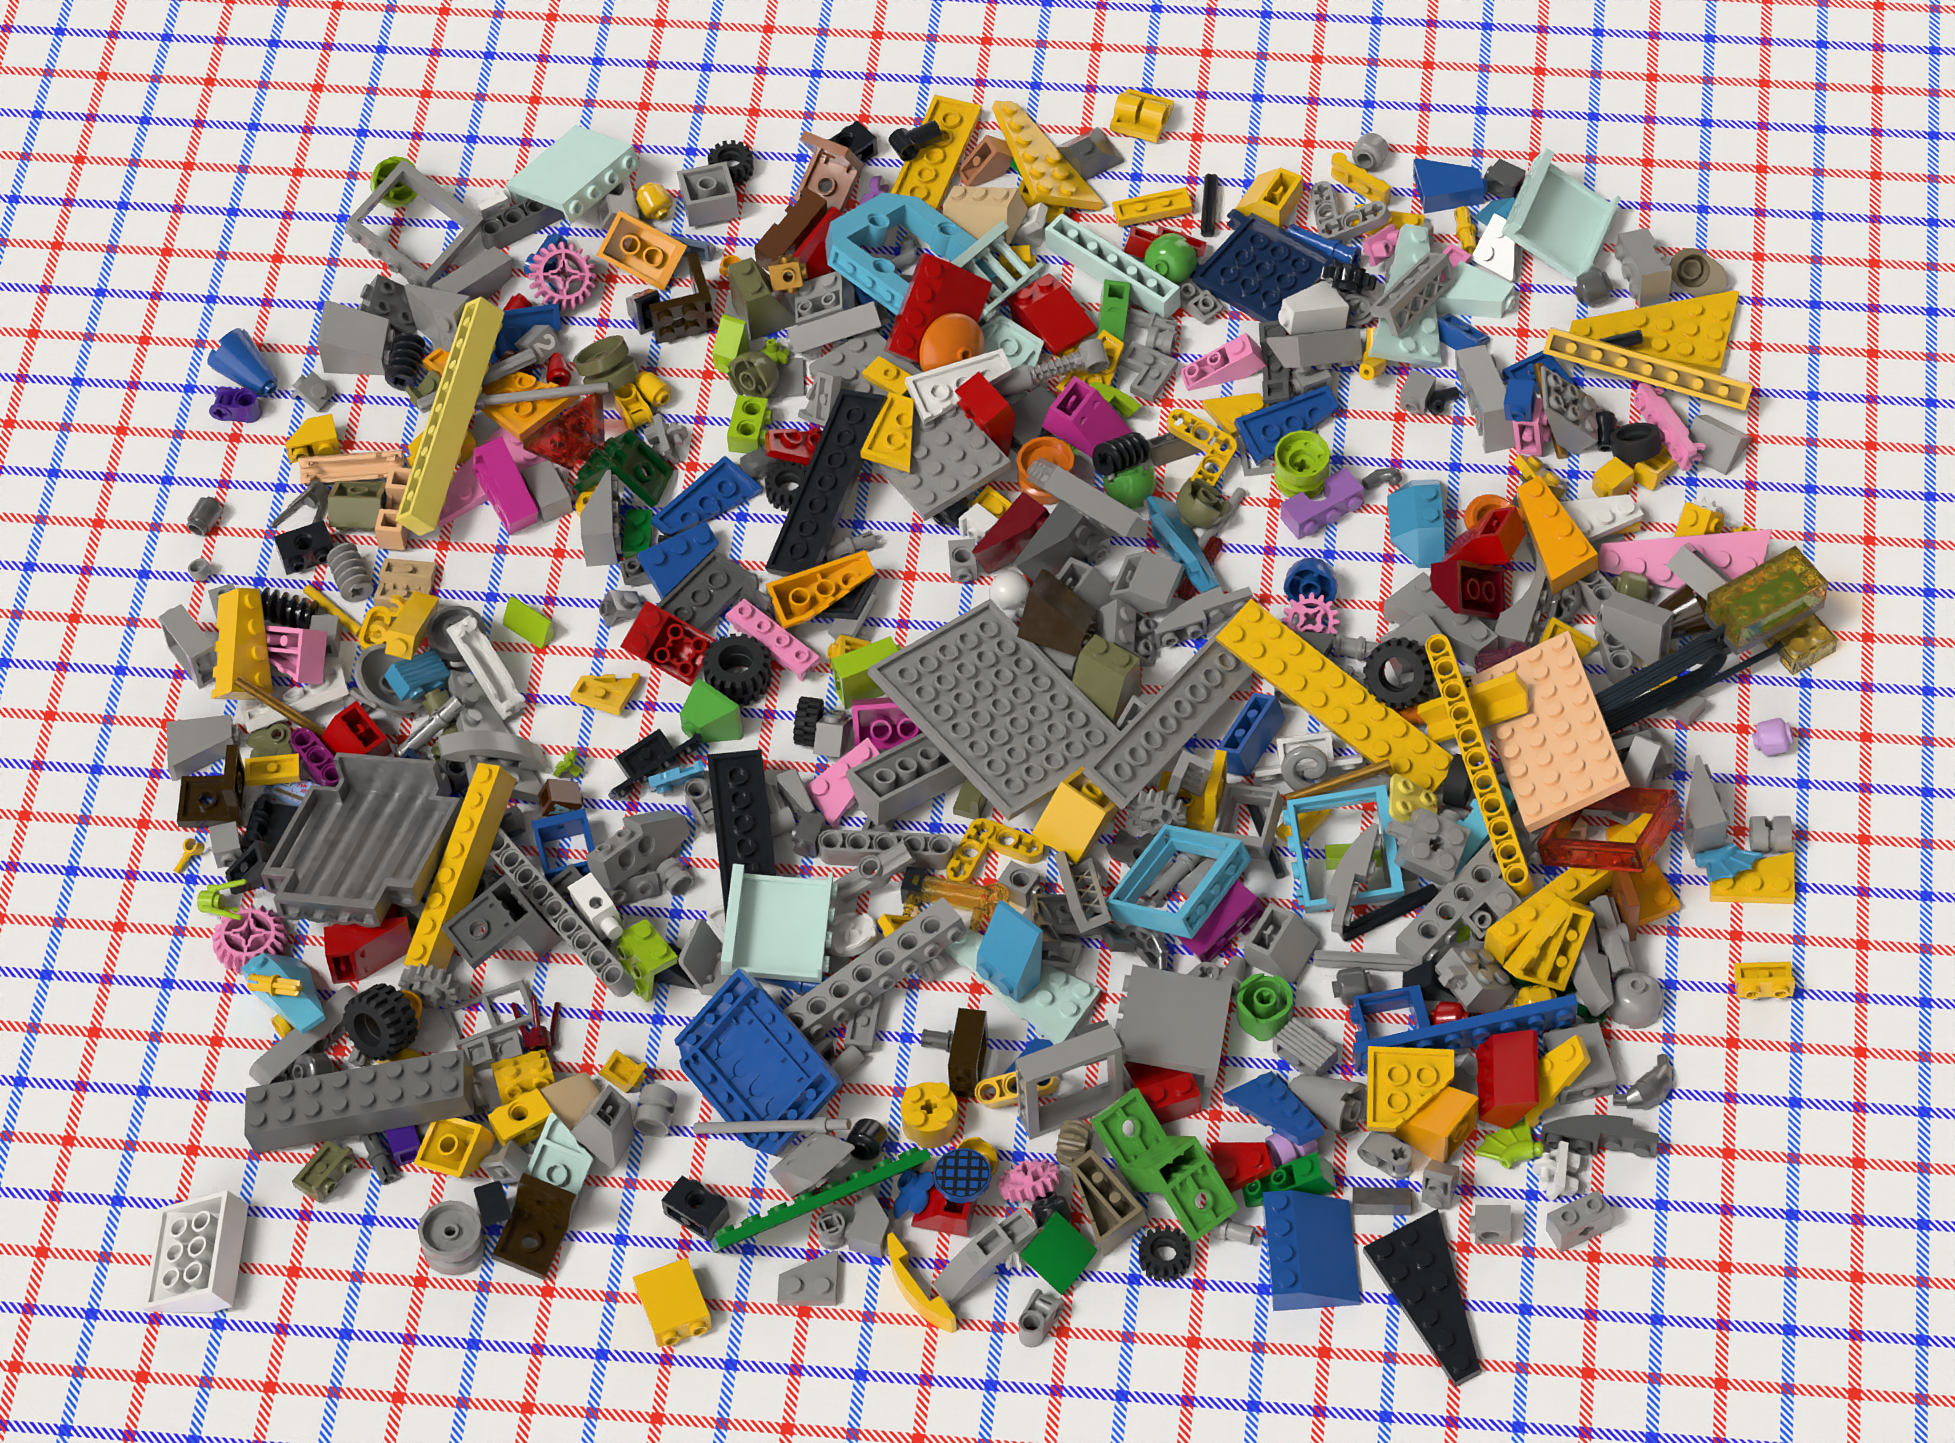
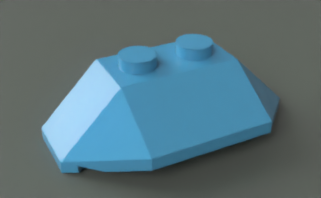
M1438 479L1411 480L1387 496L1390 542L1412 560L1417 568H1431V563L1441 562L1445 556L1441 484Z

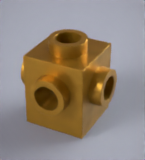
M793 254L779 256L777 261L769 262L768 269L773 291L784 290V293L799 291V287H803L804 279L808 278L806 264H801L800 257H793Z

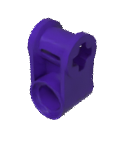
M219 387L215 391V402L209 408V414L214 419L220 421L253 423L262 416L257 395L250 389Z

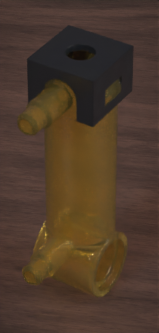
M910 866L906 868L900 888L901 901L904 904L903 916L911 917L915 906L921 907L922 902L934 904L944 897L953 908L973 912L970 920V929L972 931L978 930L983 914L987 919L991 920L998 904L992 902L1003 900L1010 905L1008 889L1002 884L992 883L982 886L926 875V869Z

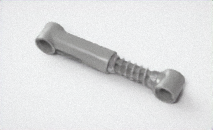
M1090 339L1080 344L1078 351L1071 352L1068 357L1065 355L1061 359L1056 357L1055 361L1051 359L1048 363L1043 361L1042 365L1036 363L1035 367L1032 365L1027 367L1024 364L1012 368V374L994 384L993 387L1003 398L1032 390L1034 385L1040 384V381L1044 380L1046 382L1049 378L1053 380L1055 376L1060 378L1062 374L1067 376L1068 372L1074 373V370L1076 372L1084 370L1088 374L1100 373L1110 366V361L1102 340Z

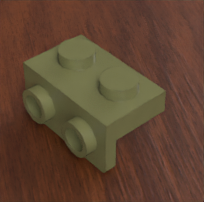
M326 1141L292 1180L293 1186L321 1203L326 1196H330L334 1192L341 1178L344 1175H348L354 1168L356 1161L352 1148L346 1146L342 1149L331 1141Z

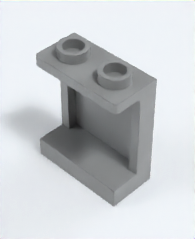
M1598 1022L1592 1024L1582 1023L1576 1027L1563 1030L1553 1029L1543 1034L1542 1048L1544 1052L1549 1053L1574 1035H1578L1583 1038L1591 1062L1569 1087L1565 1086L1557 1095L1560 1105L1616 1094L1617 1077Z

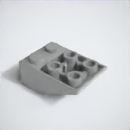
M1542 366L1541 379L1545 414L1556 443L1575 455L1598 442L1596 402L1590 395L1579 390L1574 384H1570L1557 373Z
M611 470L605 472L580 514L581 540L586 567L618 564V554H622V541L620 538L622 526L621 517H619L621 500L620 496H618V481L612 479Z
M1700 755L1695 757L1683 829V839L1691 859H1695V854L1698 852L1705 853V850L1724 847V842L1728 839L1726 828L1730 824L1727 809H1722L1720 805L1719 790L1717 786L1713 787L1710 781V768L1708 764H1703Z
M815 1131L768 1172L790 1197L798 1193L802 1195L814 1190L816 1187H820L831 1177L828 1173L831 1174L837 1168L840 1169L851 1159L848 1154L855 1147L830 1135L817 1134Z

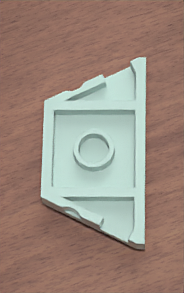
M550 1112L525 1173L577 1194V1200L594 1158L576 1137L570 1133L569 1129L557 1115ZM516 1195L510 1207L511 1212L515 1206Z

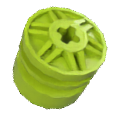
M1298 430L1282 437L1276 445L1274 481L1277 489L1284 496L1291 498L1303 491L1309 499H1313L1324 492V479L1329 477L1330 450L1327 442L1320 435L1311 431Z

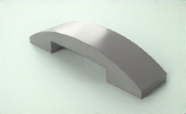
M473 730L446 734L438 737L437 740L441 760L468 762L470 755L517 760L519 769L545 771L546 769L542 749L536 744L516 735L497 731Z

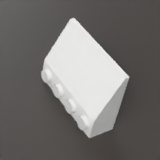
M225 1190L159 1208L143 1306L145 1311L210 1313L233 1307L248 1204L230 1191Z

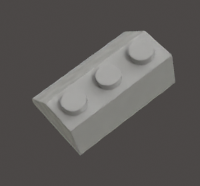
M1360 328L1336 329L1267 338L1268 345L1285 368H1296V373L1311 371V366H1316L1317 370L1331 369L1332 363H1337V367L1353 366L1352 361L1363 359Z

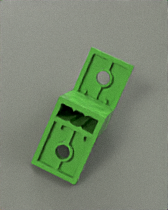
M1132 1088L1089 1120L1133 1192L1162 1193L1191 1241H1197L1239 1209V1206L1196 1136H1167L1138 1088ZM1126 1120H1130L1134 1126L1133 1133L1130 1136L1125 1135L1123 1132V1124ZM1200 1192L1206 1197V1204L1201 1209L1195 1203V1198Z

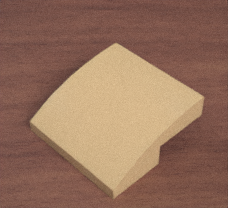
M385 558L379 572V585L373 598L374 607L399 608L396 603L389 602L393 594L401 595L406 601H408L413 591L431 595L436 574V563Z
M584 1072L553 1083L541 1089L540 1093L554 1114L571 1131L588 1104L599 1094V1091L588 1073Z

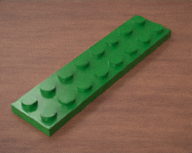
M918 1146L898 1155L899 1160L895 1162L890 1157L872 1166L873 1171L869 1173L864 1168L846 1177L847 1182L840 1184L839 1180L826 1184L819 1189L821 1193L814 1195L813 1191L802 1194L793 1200L794 1204L791 1206H787L786 1202L776 1205L767 1211L768 1215L761 1218L759 1213L750 1216L740 1222L742 1226L734 1229L733 1224L724 1227L714 1233L715 1238L709 1243L714 1253L904 1173L907 1170L923 1165L931 1159L927 1148L919 1151Z

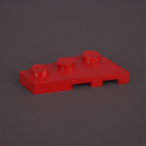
M820 427L801 432L797 429L768 430L765 436L766 456L809 465L822 431Z

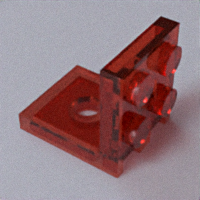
M596 392L592 393L560 415L561 419L556 418L523 440L524 450L569 470L574 469V461L577 459L588 460L592 457L591 450L595 447L601 450L605 448L603 395Z

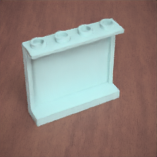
M575 125L505 184L515 204L529 198L563 211L568 224H572L640 167L641 163L633 145Z
M1545 148L1534 158L1501 233L1576 283L1577 276L1594 269V258L1603 249L1601 242L1611 230L1609 224L1619 212L1617 205L1621 197L1617 196L1611 202L1607 201L1553 165L1551 161L1555 153Z
M733 864L721 956V975L732 976L740 968L755 978L822 983L823 973H828L830 956H825L826 948H831L832 932L828 931V924H834L835 907H831V900L837 899L838 883H833V872L828 873V880L745 874L744 865Z

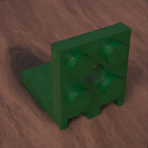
M629 429L615 438L610 437L599 448L593 447L586 454L585 458L587 460L577 472L578 478L573 487L579 493H582L598 484L605 472L611 470L612 475L615 474L641 500L652 508L658 504L674 469L634 431ZM642 468L646 471L647 476L643 473Z

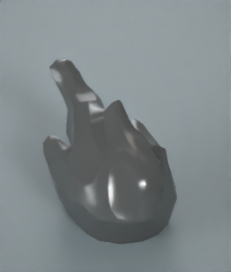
M763 448L747 453L740 458V468L751 478L766 476L768 471L771 472V468L774 465L777 469L779 468L778 463L783 462L784 466H788L786 460L766 456V450Z

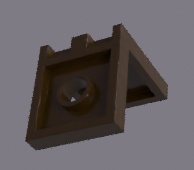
M697 252L687 254L693 294L649 305L656 344L716 330L711 306L712 298Z
M227 745L224 775L181 777L177 813L178 827H211L234 821L237 826L244 825L242 812L246 805L244 793L246 786L245 769L238 745ZM210 797L214 799L211 804H200L204 798Z
M523 1173L518 1183L515 1206L511 1212L512 1218L508 1219L491 1259L545 1280L571 1224L577 1194ZM531 1237L537 1241L538 1245L535 1248L529 1249L524 1247L521 1241L524 1238Z

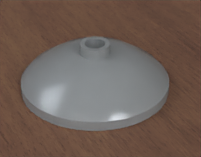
M377 644L365 649L358 657L354 667L355 680L362 694L369 701L376 703L380 709L391 713L408 714L420 709L423 706L422 702L426 700L424 695L414 701L409 698L402 702L384 677L393 663L404 660V658L385 654L386 644Z

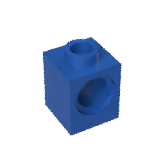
M1508 379L1503 403L1506 420L1532 422L1537 398L1535 381Z

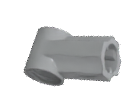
M766 783L771 835L773 838L792 831L796 823L789 806L785 807L776 786Z

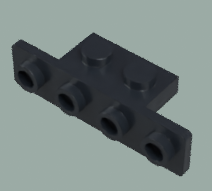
M659 728L617 755L614 760L627 777V780L613 788L608 794L609 798L613 799L618 796L622 799L633 791L631 786L640 781L642 785L648 782V777L655 775L653 772L660 767L666 770L677 762L676 757L684 753L687 756L699 748L697 743L702 738L700 733L674 749Z

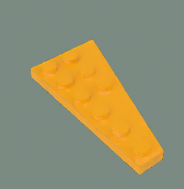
M439 347L422 360L424 368L428 371L432 369L439 371L443 375L450 352L443 351ZM515 371L483 386L481 393L494 395L557 388L559 385L552 382L546 384L537 381L534 376ZM571 396L486 406V409L479 410L519 441H523L580 397Z

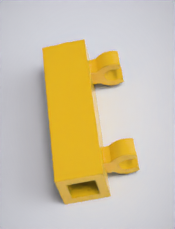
M413 591L408 601L398 594L391 596L389 602L396 603L399 607H390L388 610V615L397 617L391 627L384 621L377 620L374 622L372 628L380 630L382 634L373 633L370 640L374 643L386 641L385 654L411 660L426 637L428 623L437 613L439 597Z

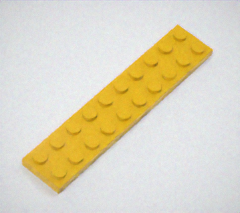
M1252 599L1244 605L1216 636V641L1370 763L1375 764L1389 759L1392 769L1384 773L1390 774L1391 777L1394 774H1399L1434 794L1445 783L1448 769L1453 759L1452 755L1393 709L1385 706L1383 701L1378 703L1375 700L1376 696L1374 694L1370 695L1365 687Z

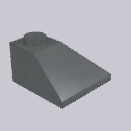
M1098 127L1056 147L1084 181L1124 162V158Z

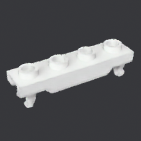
M469 615L448 627L446 631L503 721L526 707L523 694L518 693L513 679L494 648L477 627L478 622L476 618H472Z

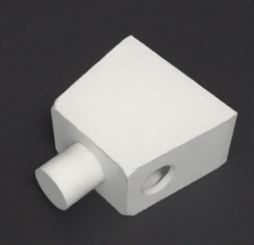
M591 872L567 887L580 917L600 940H604L607 937L610 940H615L622 935L623 923L618 911ZM594 899L597 904L591 908L589 904Z

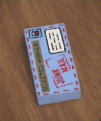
M301 779V782L265 785L263 793L270 795L273 799L299 807L311 785H320Z

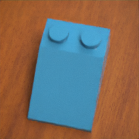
M1003 900L999 901L977 952L976 971L984 980H989L998 987L1002 994L1018 1002L1040 984L1043 930Z

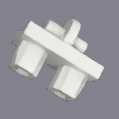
M1560 1141L1558 1149L1550 1153H1542V1158L1536 1159L1533 1162V1171L1540 1175L1541 1181H1547V1199L1555 1200L1559 1194L1572 1197L1578 1190L1579 1180L1567 1176L1566 1171L1575 1173L1579 1168L1581 1155L1569 1151L1568 1142Z

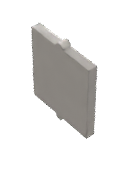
M803 358L788 359L789 361L786 364L778 361L779 382L775 392L768 398L780 397L785 399L786 397L804 396Z

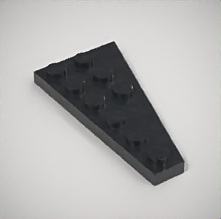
M1438 1209L1364 1246V1255L1452 1385L1457 1387L1480 1375L1479 1362Z

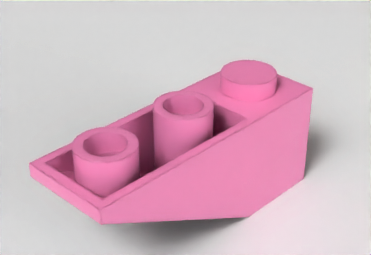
M1244 333L1181 368L1180 372L1186 389L1190 391L1244 379L1267 365L1260 346L1247 333Z

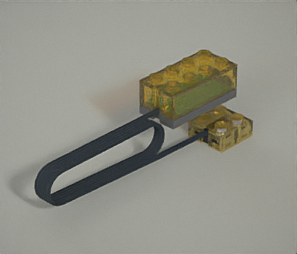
M1793 546L1709 592L1704 620L1713 629L1711 632L1595 695L1610 734L1694 695L1775 653H1778L1780 656L1779 661L1791 675H1794L1836 652L1838 638L1815 614V612L1824 608L1829 582L1796 546ZM1722 633L1724 634V642L1736 656L1761 642L1768 648L1714 676L1725 664L1727 653L1717 642L1710 640ZM1711 657L1704 665H1702L1698 669L1689 672L1669 683H1666L1646 694H1643L1651 690L1652 688L1660 685L1661 683L1671 679L1672 677L1680 674L1681 672L1691 668L1692 666L1700 663L1701 661Z

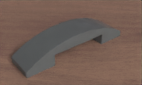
M1279 320L1259 323L1260 345L1267 365L1263 368L1262 389L1264 404L1290 401V368H1285L1267 343L1268 337L1286 335V329L1279 323Z

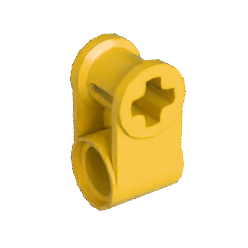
M629 382L613 391L615 408L627 430L631 429L634 431V428L646 422L649 424L654 422L653 414L648 404L643 400L633 383Z

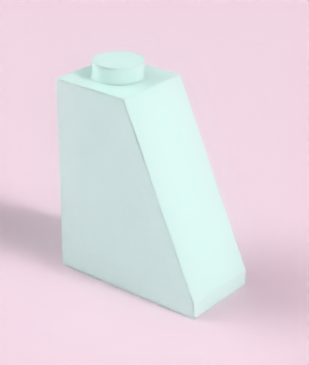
M1460 261L1453 270L1456 281L1435 300L1437 313L1502 318L1507 310L1510 311L1513 308L1516 297L1514 296V284Z

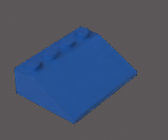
M1294 1190L1263 1192V1217L1273 1311L1360 1305L1349 1200Z

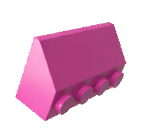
M890 697L852 700L855 747L866 738H869L877 749L881 750L884 748L889 750L923 733Z

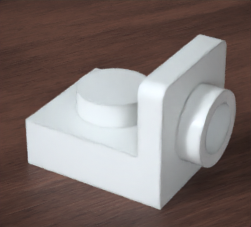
M498 183L493 185L495 196L477 204L479 216L483 218V221L509 208L510 204H512L508 191H503Z

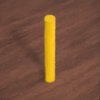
M309 584L304 588L303 592L313 601H318L319 606L330 615H338L340 623L355 636L359 637L361 626L312 585Z

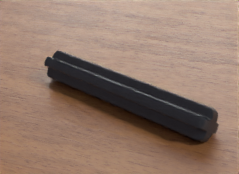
M1434 884L1424 886L1351 921L1349 926L1344 925L1343 933H1339L1344 942H1348L1431 902L1439 891Z

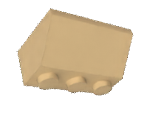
M953 186L943 204V215L977 240L1003 220L1009 226L1002 234L1008 246L1028 212V208L1019 190L1016 188Z

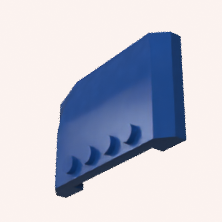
M740 968L735 971L674 1039L675 1045L679 1046L681 1059L679 1060L681 1069L726 1122L811 1120L843 1086L841 1077L760 983ZM801 1131L736 1134L746 1146L778 1157Z

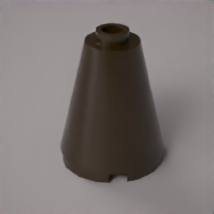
M1686 583L1657 605L1674 612L1671 640L1712 630L1711 626L1704 620L1705 612L1708 609L1702 597L1695 596L1694 590Z

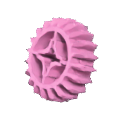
M560 242L557 248L551 243L548 246V250L541 248L539 251L540 255L533 257L535 263H531L529 269L535 273H530L527 277L529 280H535L529 287L530 289H538L534 294L535 298H539L541 295L544 297L541 302L542 305L550 301L551 304L558 303L561 311L566 310L567 304L573 310L576 308V303L583 305L585 303L584 298L591 297L592 294L589 290H593L596 285L590 280H595L597 275L589 273V271L595 268V265H587L586 262L590 259L589 255H586L584 258L580 256L583 252L582 248L574 252V244L572 243L568 245L567 249H565L564 242ZM553 258L558 259L555 270L543 272L547 261ZM568 260L573 262L579 270L571 269L568 265ZM560 272H562L563 276L567 277L564 282L561 277H557ZM581 281L578 292L567 295L569 283ZM546 283H552L556 287L557 294L551 291Z
M251 904L249 909H244L240 905L239 911L235 914L241 915L242 920L221 916V924L215 925L216 933L212 934L214 953H216L218 961L221 964L224 963V967L227 970L233 968L236 974L241 972L240 968L247 964L250 959L262 953L284 955V947L288 943L286 927L283 925L282 919L276 916L272 909L266 911L263 905L257 910L253 904Z

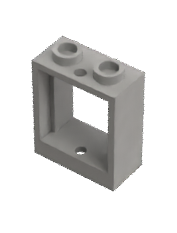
M1690 543L1683 545L1666 564V567L1713 607L1720 605L1737 594L1734 589L1738 584Z
M180 604L160 615L159 621L167 648L197 687L201 689L215 681L216 678H213V667L217 666V655L214 645L184 606Z
M1237 782L1236 784L1226 783L1212 834L1242 840L1250 858L1268 860L1284 804L1279 790L1267 785L1255 787L1242 782ZM1236 803L1269 807L1261 837L1228 833Z

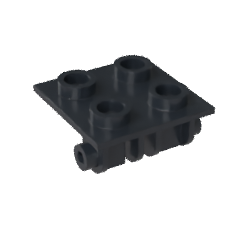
M261 794L254 801L241 847L249 848L256 840L277 845L298 806L274 804L270 795Z

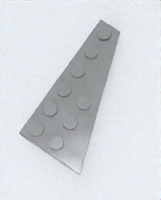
M450 670V676L447 678L450 697L456 694L466 705L455 716L458 732L486 730L510 734L476 677L467 672ZM470 755L468 762H465L469 786L478 763L498 765L517 779L510 798L540 804L538 793L542 789L540 782L532 770L519 769L517 760Z

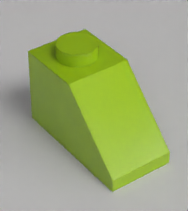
M723 314L712 356L714 369L722 373H728L731 371L729 363L740 354L750 351L747 322Z

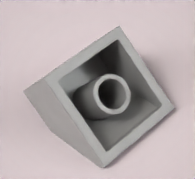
M726 162L677 171L689 227L739 217L737 195Z

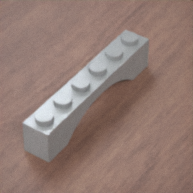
M1528 529L1526 546L1532 555L1535 565V576L1523 597L1513 606L1500 613L1494 631L1498 636L1497 651L1513 655L1526 651L1527 647L1532 648L1535 632H1532L1534 626H1539L1542 614L1539 608L1540 605L1545 606L1548 597L1546 586L1549 584V581L1544 573L1541 560L1536 552Z

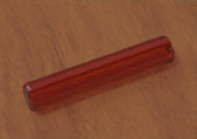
M1216 536L1210 537L1202 550L1210 566L1223 547V540ZM1187 577L1178 590V597L1185 601L1192 599L1197 591V588Z

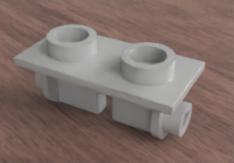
M646 870L645 873L631 876L613 890L602 887L615 906L661 895L656 872H649V870Z

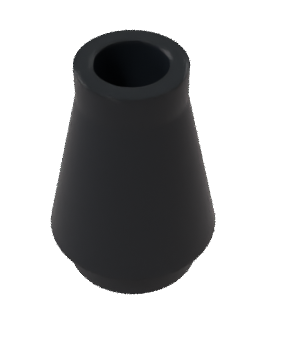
M1601 411L1596 413L1598 450L1610 452L1612 451L1610 435L1617 429L1618 420L1613 412Z

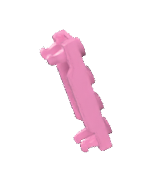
M1639 383L1633 402L1635 408L1639 410L1647 423L1658 427L1661 443L1664 444L1682 471L1690 470L1694 461H1701L1703 458L1700 453H1697V450H1705L1706 445L1704 443H1692L1688 438L1689 430L1666 399L1660 397V395L1664 394L1663 387L1653 388L1649 383Z
M745 598L725 614L726 620L733 625L737 632L747 634L748 638L752 636L757 638L758 643L762 642L765 645V650H768L769 656L781 666L793 671L800 681L805 679L804 676L807 675L808 670L813 672L815 670L814 667L821 662L820 657Z

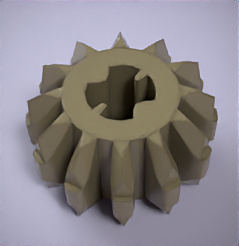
M1077 1119L1065 1120L1060 1128L1056 1144V1159L1058 1163L1069 1167V1165L1091 1149L1093 1144V1128L1091 1124Z

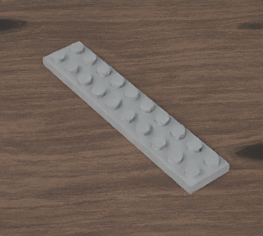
M1237 612L1226 621L1083 770L1082 773L1121 810L1129 804L1252 674L1253 670L1216 641V636L1233 619Z

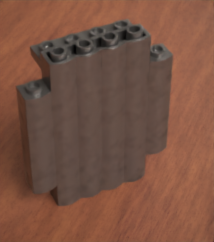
M337 752L333 761L339 777L336 787L317 785L309 787L264 867L261 876L266 891L276 894L273 900L278 915L282 918L289 920L307 919L316 923L331 921L340 925L355 923L368 928L381 925L392 903L403 907H413L419 904L444 856L462 803L460 798L449 797L452 792L447 774L440 773L437 761Z

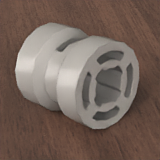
M1150 326L1145 346L1155 351L1159 349L1163 354L1172 356L1176 346L1177 331L1169 329L1162 332L1159 327Z
M676 857L665 860L656 870V876L661 882L666 883V888L673 896L685 893L693 884V877L688 871L683 870L682 863Z
M836 1211L822 1213L816 1222L819 1243L822 1247L829 1250L842 1247L846 1242L843 1216Z

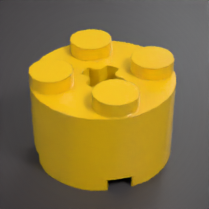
M924 1082L908 1087L905 1090L900 1105L902 1128L905 1136L917 1143L918 1146L927 1149L938 1148L947 1144L954 1133L956 1134L959 1127L957 1100L949 1086L943 1082Z

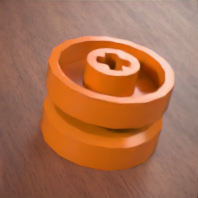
M1043 436L1032 439L1022 446L1017 455V479L1020 492L1024 491L1040 504L1049 505L1060 502V499L1026 480L1029 476L1026 472L1034 460L1037 461L1041 457L1075 476V462L1072 449L1064 441L1055 437Z

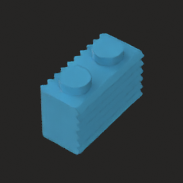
M432 649L413 656L411 660L404 659L393 663L384 677L403 702L409 698L412 701L417 700L425 692L427 693L437 688L439 690L443 689L446 685L445 681L450 676V671L444 666V662L436 654V650Z

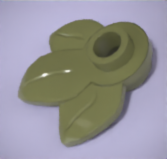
M278 723L272 725L269 729H259L253 732L246 741V744L253 748L250 758L293 754L290 747L292 732L289 727ZM281 732V737L278 739H274V737Z

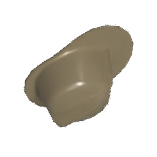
M1685 248L1678 251L1671 259L1669 265L1672 268V281L1694 297L1724 292L1727 285V275L1724 268L1702 251L1695 248Z

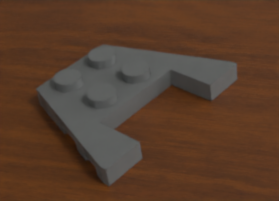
M1032 894L1030 900L1032 923L1043 930L1042 950L1059 951L1062 943L1059 936L1076 934L1081 937L1101 935L1111 952H1134L1137 944L1132 937H1129L1127 940L1122 936V929L1116 924L1105 923L1080 933L1071 914L1066 894ZM1094 913L1091 916V918L1098 916L1101 913Z

